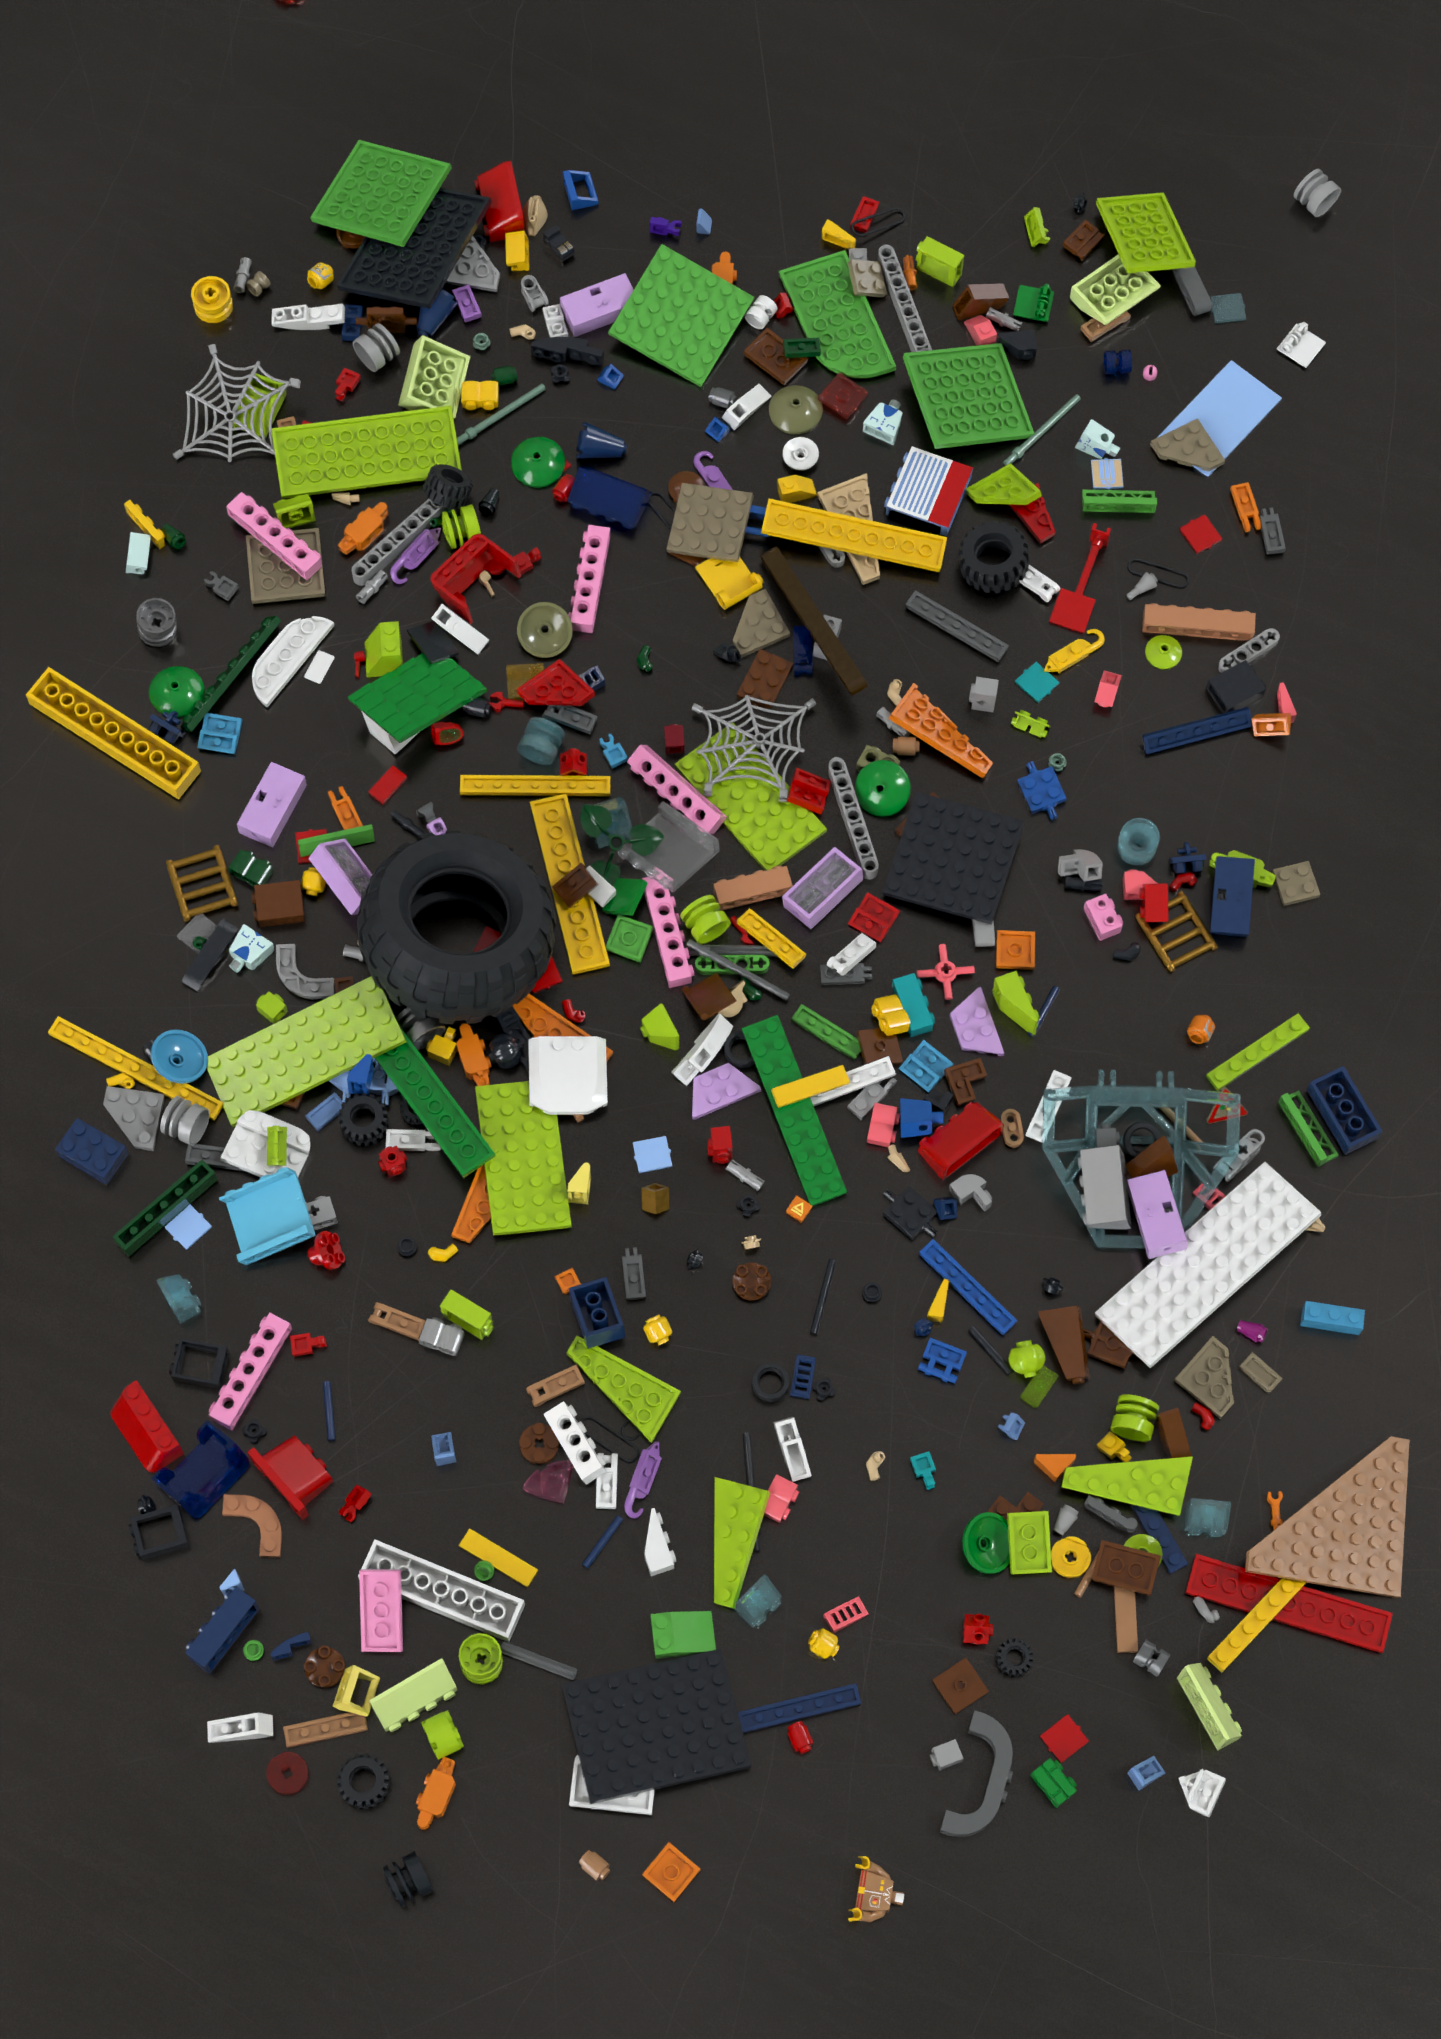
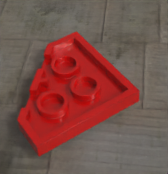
M560 659L516 689L517 694L529 705L582 706L595 696V691Z

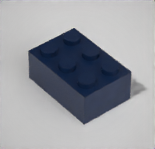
M76 1118L55 1148L60 1158L108 1185L129 1154L126 1146L79 1118Z
M607 1277L569 1288L570 1301L587 1349L625 1338L624 1324Z

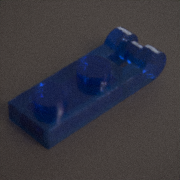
M793 626L794 674H800V672L813 674L812 636L805 626Z

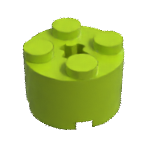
M448 1710L421 1722L438 1760L464 1747Z

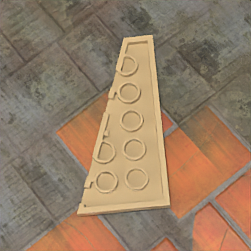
M867 473L817 492L824 510L873 521ZM846 552L863 585L880 579L878 559Z

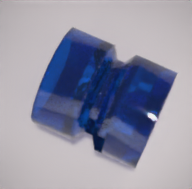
M1115 350L1104 351L1105 374H1116L1117 371L1121 374L1131 373V350H1120L1118 353Z

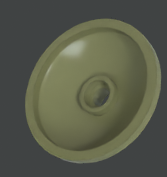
M792 385L784 387L773 395L769 403V416L772 423L785 433H807L818 425L822 417L823 407L820 398L814 391L804 386Z
M551 602L535 603L529 606L519 618L517 624L518 639L523 648L530 654L542 658L553 657L561 653L570 643L573 629L572 622L567 612L560 606ZM542 626H547L549 628L548 632H543L541 630Z

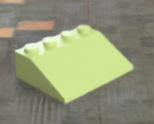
M1118 254L1073 285L1070 299L1081 311L1107 325L1158 290L1161 285L1147 271L1127 273Z
M422 335L413 345L398 405L410 411L451 406L454 420L470 356Z
M441 1658L369 1701L385 1732L389 1730L394 1732L401 1727V1723L406 1720L409 1722L415 1720L420 1716V1712L425 1709L426 1711L432 1710L437 1706V1702L442 1699L445 1701L455 1696L454 1692L458 1690Z
M1201 1663L1187 1665L1180 1672L1177 1679L1216 1749L1220 1750L1239 1740L1242 1736V1729L1238 1722H1234L1230 1714L1232 1712L1228 1704L1222 1702L1220 1698L1221 1692L1217 1685H1213L1209 1679L1211 1675L1208 1669L1203 1667Z

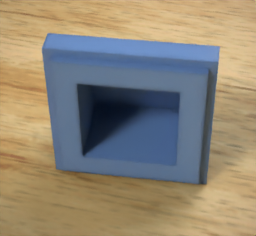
M700 209L698 211L696 232L710 234L712 219L703 209Z

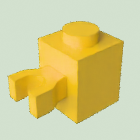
M448 1027L444 1038L435 1035L433 1040H429L426 1047L429 1058L450 1066L457 1052V1045L453 1042L456 1036V1029Z

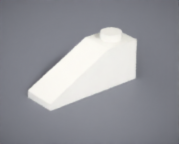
M258 1712L208 1721V1742L249 1740L273 1736V1715Z

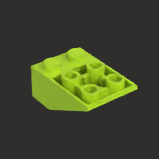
M255 373V376L270 387L277 389L284 385V383L273 381L268 377ZM254 378L252 379L250 385L257 391L265 395L272 392V390L262 386ZM248 387L246 394L251 398L258 400L262 397ZM286 389L275 407L272 424L287 395ZM280 392L270 397L264 410L262 421L265 438L269 432V417L272 406ZM245 396L242 399V403L245 406L252 403ZM265 400L258 404L253 419L255 434L260 437L259 419ZM240 404L237 411L243 408ZM254 406L247 410L246 415L247 428L250 430L251 412ZM244 412L237 416V420L242 424ZM233 423L234 428L240 427L236 423Z
M1017 971L996 977L992 994L999 1010L1024 1030L1030 1032L1032 1036L1035 1035L1040 1018L1037 1010H1033L1030 994L1025 992V983L1022 976H1018Z

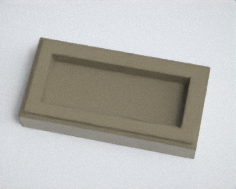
M1253 1352L1239 1366L1246 1375L1268 1394L1283 1379Z

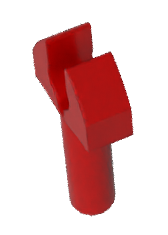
M495 692L490 695V700L499 701L498 703L489 702L491 709L495 712H501V708L505 706L523 708L525 705L523 700L505 699L503 692Z
M732 916L730 922L742 933L741 942L744 945H754L748 938V935H752L737 924L738 918L736 916Z

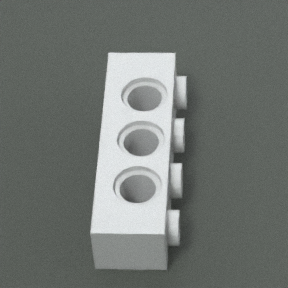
M563 1401L544 1413V1416L581 1480L588 1484L607 1472L604 1468L606 1462L601 1454L597 1455L594 1451L597 1447L591 1437L587 1439L584 1434L587 1430L581 1421L577 1422L575 1418L577 1413L573 1406H568ZM566 1422H571L568 1429H563ZM576 1438H581L580 1443L573 1446V1441ZM587 1454H590V1459L586 1462H583V1457Z

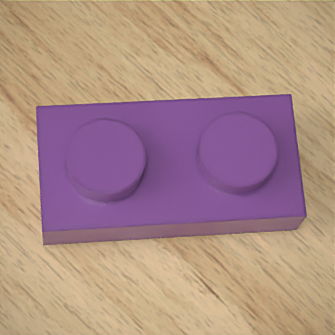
M469 285L452 290L455 301L458 300L457 305L464 322L482 317Z

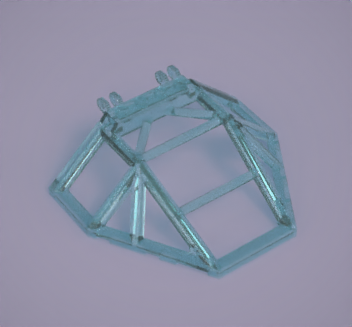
M1099 1069L1098 1085L1044 1089L1042 1149L1082 1220L1086 1207L1082 1205L1081 1195L1073 1180L1080 1171L1078 1166V1157H1081L1080 1150L1095 1148L1094 1128H1099V1126L1097 1127L1098 1106H1119L1101 1124H1112L1130 1106L1143 1107L1170 1136L1166 1137L1170 1145H1174L1173 1154L1179 1172L1172 1175L1171 1191L1184 1232L1189 1229L1195 1218L1198 1217L1206 1201L1213 1194L1228 1171L1227 1169L1239 1154L1241 1095L1174 1087V1071H1169L1168 1086H1162V1071H1157L1156 1086L1116 1085V1070H1111L1110 1085H1104L1105 1073L1104 1070ZM1086 1098L1085 1138L1054 1141L1055 1101ZM1187 1101L1228 1106L1226 1145L1186 1140ZM1153 1107L1175 1108L1174 1129ZM1120 1136L1119 1143H1123L1124 1136ZM1131 1136L1130 1142L1131 1144H1153L1154 1139L1153 1136ZM1078 1151L1066 1170L1057 1152ZM1195 1154L1220 1156L1222 1159L1212 1174H1210ZM1186 1162L1204 1186L1182 1217L1184 1168ZM1085 1224L1097 1247L1145 1248L1142 1236L1105 1235L1104 1229L1089 1228Z

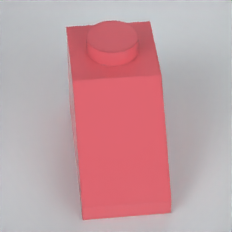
M979 315L964 321L976 346L996 344L997 332L989 319Z
M1108 671L1103 672L1095 702L1102 707L1113 706L1122 675Z
M1128 870L1124 872L1122 878L1124 900H1143L1139 896V890L1143 888V884L1158 883L1143 871Z

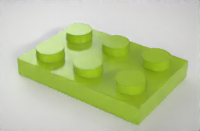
M1048 1511L1007 1513L1010 1574L1052 1572Z

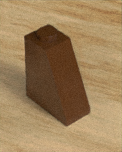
M1003 283L968 284L952 307L957 319L964 320L985 314L989 311L990 307L995 310L1001 309L1008 301L1009 296Z
M1165 1135L1125 1165L1127 1173L1124 1175L1126 1180L1163 1170L1166 1171L1167 1177L1179 1173L1173 1150Z
M1174 1408L1159 1413L1154 1424L1167 1459L1192 1457L1179 1409Z

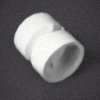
M760 295L753 303V306L746 312L745 319L754 328L763 329L769 322V319L776 313L777 305L769 297Z

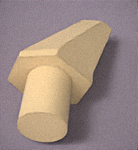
M332 493L334 500L351 505V502H360L359 494Z
M895 1145L888 1146L890 1155L887 1158L901 1171L909 1172L910 1168L904 1160L902 1153L897 1152Z

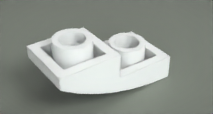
M560 304L543 307V314L550 338L568 337Z

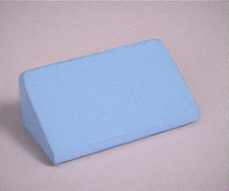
M235 1569L220 1586L224 1597L230 1589L234 1590L235 1587L244 1592L240 1577Z

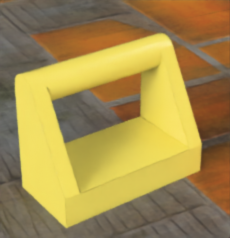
M584 1163L568 1183L569 1203L588 1204L591 1183L589 1163Z
M355 1665L346 1668L333 1707L342 1711L368 1716L371 1709L369 1700L375 1697L380 1677ZM357 1678L371 1681L363 1707L350 1702Z

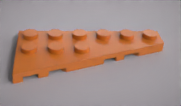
M913 683L891 713L889 720L981 778H984L993 762L979 748L973 747L968 742L969 738L965 734L962 736L957 731L958 727L939 707H934L929 702L930 698L926 694L922 695L917 690L918 686Z
M528 994L518 1004H513L520 1020L534 1038L538 1036H590L531 994ZM606 1047V1062L613 1054V1051Z
M484 1165L479 1167L451 1234V1237L467 1243H471L491 1219Z

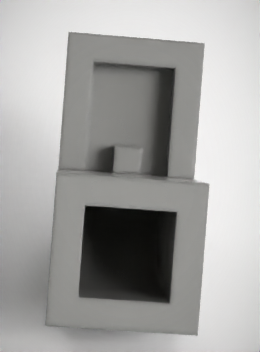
M1077 849L1074 850L1072 855L1059 857L1058 874L1060 876L1079 874L1084 882L1101 879L1103 862L1095 853Z
M973 1174L964 1175L950 1184L948 1191L954 1198H957V1202L960 1205L973 1197L984 1212L991 1207L992 1197L987 1190H983L986 1181L980 1176Z

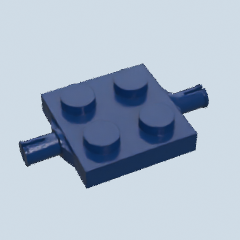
M1033 761L1028 762L1026 766L1030 774L1017 779V782L1030 812L1034 814L1039 811H1047L1051 820L1056 819L1058 815L1054 807L1065 802L1067 798L1052 766L1043 770H1037Z

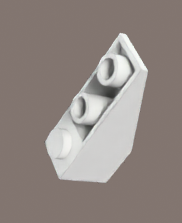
M758 384L730 406L722 419L733 430H736L772 396Z
M441 604L431 617L432 620L478 655L489 642L488 638L444 604Z
M655 1508L651 1509L644 1553L651 1576L674 1569V1562H677L673 1550L669 1551L667 1546L670 1540L667 1532L662 1531L661 1525L663 1520L660 1512L656 1513Z

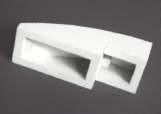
M794 1417L773 1422L792 1482L812 1476Z

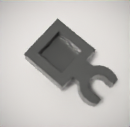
M211 571L210 576L214 579L209 581L205 578L206 586L213 587L212 590L215 594L229 601L239 588L238 584L224 575L219 579L217 574Z

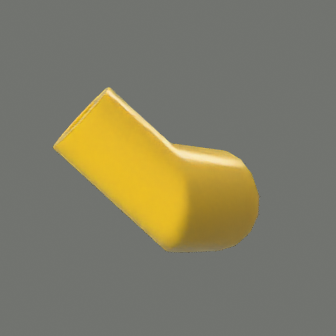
M124 1073L106 1079L110 1087L120 1085L125 1089H131L135 1085L134 1079Z

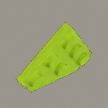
M1011 463L966 488V494L974 502L981 504L1027 505L1042 496L1041 491Z

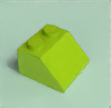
M308 494L296 495L294 498L282 499L277 501V503H273L276 518L286 529L316 521L313 504Z

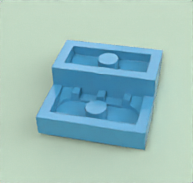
M206 713L202 730H200L197 748L235 754L243 719Z
M923 1040L899 1069L929 1093L945 1076L944 1069L952 1067L954 1063Z

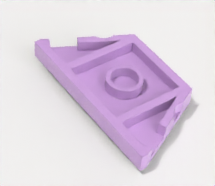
M979 987L950 1013L961 1050L977 1051L982 1054L987 1052L1004 1056V1051L981 987Z
M730 1063L696 1076L693 1080L692 1119H698L761 1092V1088Z

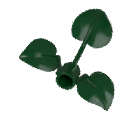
M584 804L582 806L580 820L584 832L591 837H598L603 832L610 838L608 844L612 851L608 862L597 860L591 867L611 886L614 885L617 878H620L619 866L611 864L615 851L622 849L624 843H632V849L635 853L646 856L653 853L664 839V835L658 829L646 824H639L631 828L630 840H624L620 835L612 836L605 830L611 826V813L606 808L598 805Z

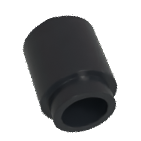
M477 697L464 705L463 711L470 715L485 718L486 715L490 714L491 704H489L488 699Z

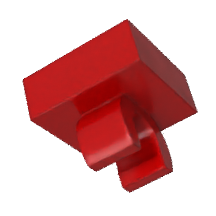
M779 293L774 299V303L777 305L775 313L777 318H783L787 313H791L794 310V307L790 304L791 300L787 297L786 293Z

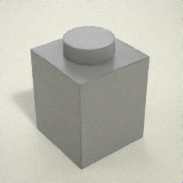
M956 1739L932 1748V1754L930 1755L933 1766H938L939 1770L960 1763L963 1760Z

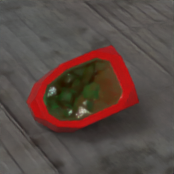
M438 722L431 725V733L435 745L453 744L464 735L463 729L458 724L452 722Z

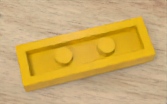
M131 500L124 503L126 513L145 534L151 535V541L159 549L166 546L164 542L165 535L159 528L156 529L153 526L154 523L149 516L145 517L142 514L143 511L138 504L134 505Z

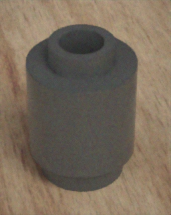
M713 387L709 394V401L712 404L727 409L737 400L735 392L720 387Z

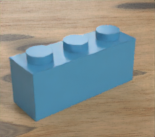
M1306 1301L1302 1307L1300 1326L1359 1335L1363 1330L1365 1310Z

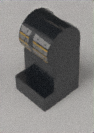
M557 225L543 232L544 243L561 261H565L575 254L573 246L563 236Z

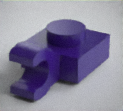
M651 217V233L661 235L671 233L675 236L680 234V230L675 229V227L681 228V221L675 220L669 223V220L662 217Z

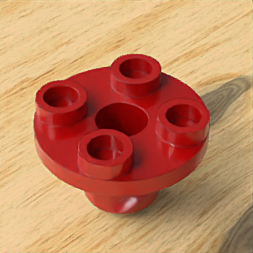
M329 1231L318 1233L315 1238V1246L308 1249L309 1260L317 1266L323 1265L329 1270L338 1268L341 1263L345 1262V1255L339 1244V1236Z

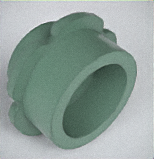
M484 333L475 335L473 346L476 349L485 350L490 345V339Z
M1055 753L1049 757L1048 765L1049 767L1052 766L1055 771L1063 770V767L1067 764L1065 757L1060 753Z

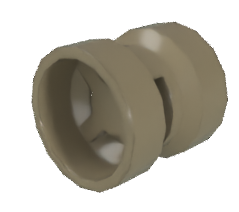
M258 271L253 279H249L245 283L248 290L255 296H259L264 288H268L271 285L267 276L261 271Z

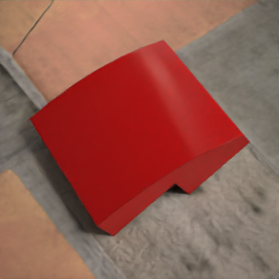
M796 768L787 801L822 814L831 781Z
M867 892L848 925L881 943L901 911Z

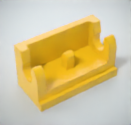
M525 231L505 233L506 265L513 266L511 271H529V240Z

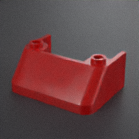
M475 534L431 575V583L448 607L471 625L473 623L471 613L466 605V599L461 593L484 570L491 575H499L507 569L517 578L521 577L518 562L514 557L486 536Z

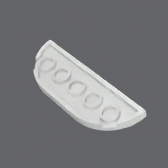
M317 616L302 620L299 618L289 623L257 660L252 673L255 694L263 705L268 707L334 627V622Z

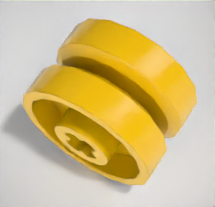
M207 276L199 279L192 287L191 298L196 315L202 321L218 323L229 317L233 310V301L229 286L223 279L216 276Z

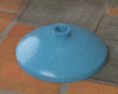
M166 1031L156 1038L151 1047V1060L154 1068L169 1081L183 1084L190 1083L200 1078L206 1070L208 1064L206 1048L196 1036L187 1031Z

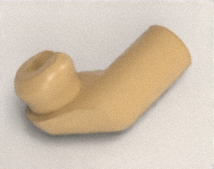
M527 325L509 328L511 337L521 335L531 340L536 335L535 330Z
M894 679L890 683L887 693L896 706L902 700L899 695L902 682L899 679Z
M881 1451L874 1452L866 1462L870 1481L880 1479L878 1467L885 1460V1455Z

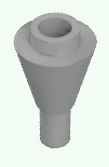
M1145 572L1135 588L1126 594L1127 598L1132 600L1138 594L1157 587L1156 582L1158 580L1155 575Z

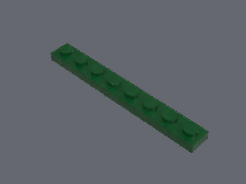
M277 616L263 619L261 622L262 626L258 631L256 630L250 635V641L239 649L238 656L229 661L225 672H221L216 678V683L207 688L203 699L198 700L193 706L195 709L191 714L188 713L183 718L180 728L184 732L194 730L281 622Z

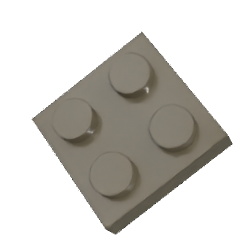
M854 259L847 262L854 295L884 297L887 295L880 262Z
M1309 861L1272 870V873L1276 875L1275 883L1283 906L1320 897Z

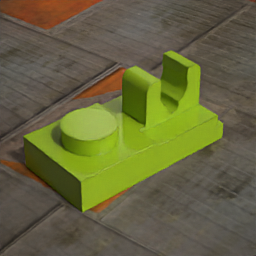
M1033 207L1024 216L1031 247H1035L1039 243L1046 244L1050 241V238L1046 237L1048 229L1043 226L1040 208Z

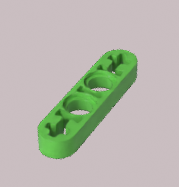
M721 955L735 964L741 960L745 961L747 966L744 969L753 974H764L769 969V959L764 955ZM699 956L695 961V969L699 974H737L728 968L720 969L717 966L718 963L708 957ZM703 961L706 963V968L704 969L701 966ZM750 961H753L752 964H758L759 961H762L765 965H763V968H759V965H753V968H750Z

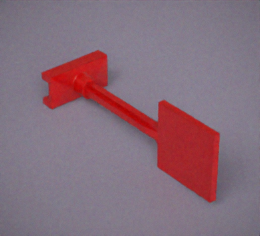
M1093 523L1090 542H1092V548L1075 592L1061 588L1049 620L1050 623L1082 634L1085 632L1096 599L1084 596L1083 592L1098 551L1102 546L1107 547L1111 528H1107L1106 532L1097 530L1096 523Z

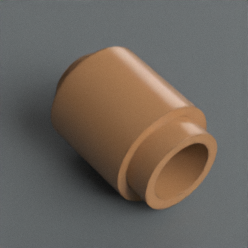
M916 737L893 738V753L915 756V753L919 752L920 741H916Z
M588 1850L579 1861V1864L582 1865L581 1868L596 1881L599 1879L604 1880L610 1872L608 1869L610 1864L596 1852Z

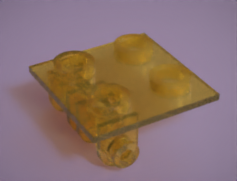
M544 664L506 665L508 699H522L517 694L516 689L542 672Z

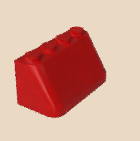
M511 160L505 161L478 175L477 180H474L475 190L479 191L480 196L490 197L492 201L482 221H486L484 232L485 236L489 235L490 242L505 240V233L524 231L523 213Z
M978 1102L967 1104L963 1108L964 1111L959 1115L957 1113L948 1120V1124L945 1126L940 1125L935 1129V1134L930 1138L927 1136L919 1142L918 1153L942 1181L1002 1135L1004 1124Z
M136 1380L129 1384L112 1407L111 1417L144 1468L148 1472L154 1473L184 1453L138 1381Z

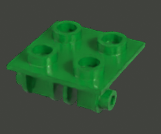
M1043 284L1041 288L1019 285L1013 316L1048 322L1054 291H1051L1050 285Z

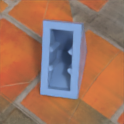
M451 1432L432 1435L436 1466L455 1463L456 1458Z
M1155 1756L1137 1764L1128 1772L1129 1777L1138 1790L1143 1789L1165 1774Z

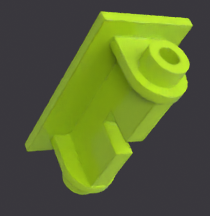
M1020 710V713L1015 711V714L1018 716L1017 718L1013 717L1011 724L1014 725L1013 727L1026 731L1029 725L1032 726L1029 733L1039 738L1046 737L1048 731L1045 728L1051 727L1047 725V720L1040 717L1035 720L1026 711Z
M267 1127V1166H287V1127Z

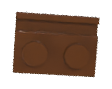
M1085 220L1063 242V247L1073 255L1080 257V260L1083 261L1105 238V234L1100 233L1099 229Z
M580 863L554 884L552 888L567 907L572 908L599 884L584 864Z

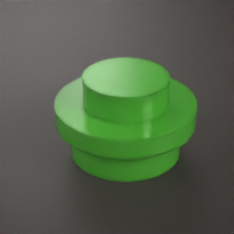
M479 1561L474 1567L475 1576L482 1581L490 1579L494 1574L493 1565L488 1561Z
M257 1640L248 1641L243 1648L244 1656L250 1661L259 1660L264 1653L263 1645Z

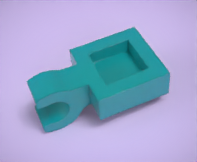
M930 1452L910 1457L916 1477L923 1476L927 1490L935 1488V1481L931 1473L936 1472V1468Z

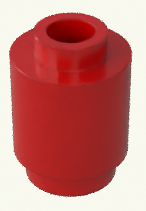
M569 474L562 476L552 490L553 497L560 502L567 501L577 487V480Z
M802 1721L787 1727L789 1731L787 1734L795 1752L800 1751V1754H803L812 1749L811 1746L814 1742L807 1726Z

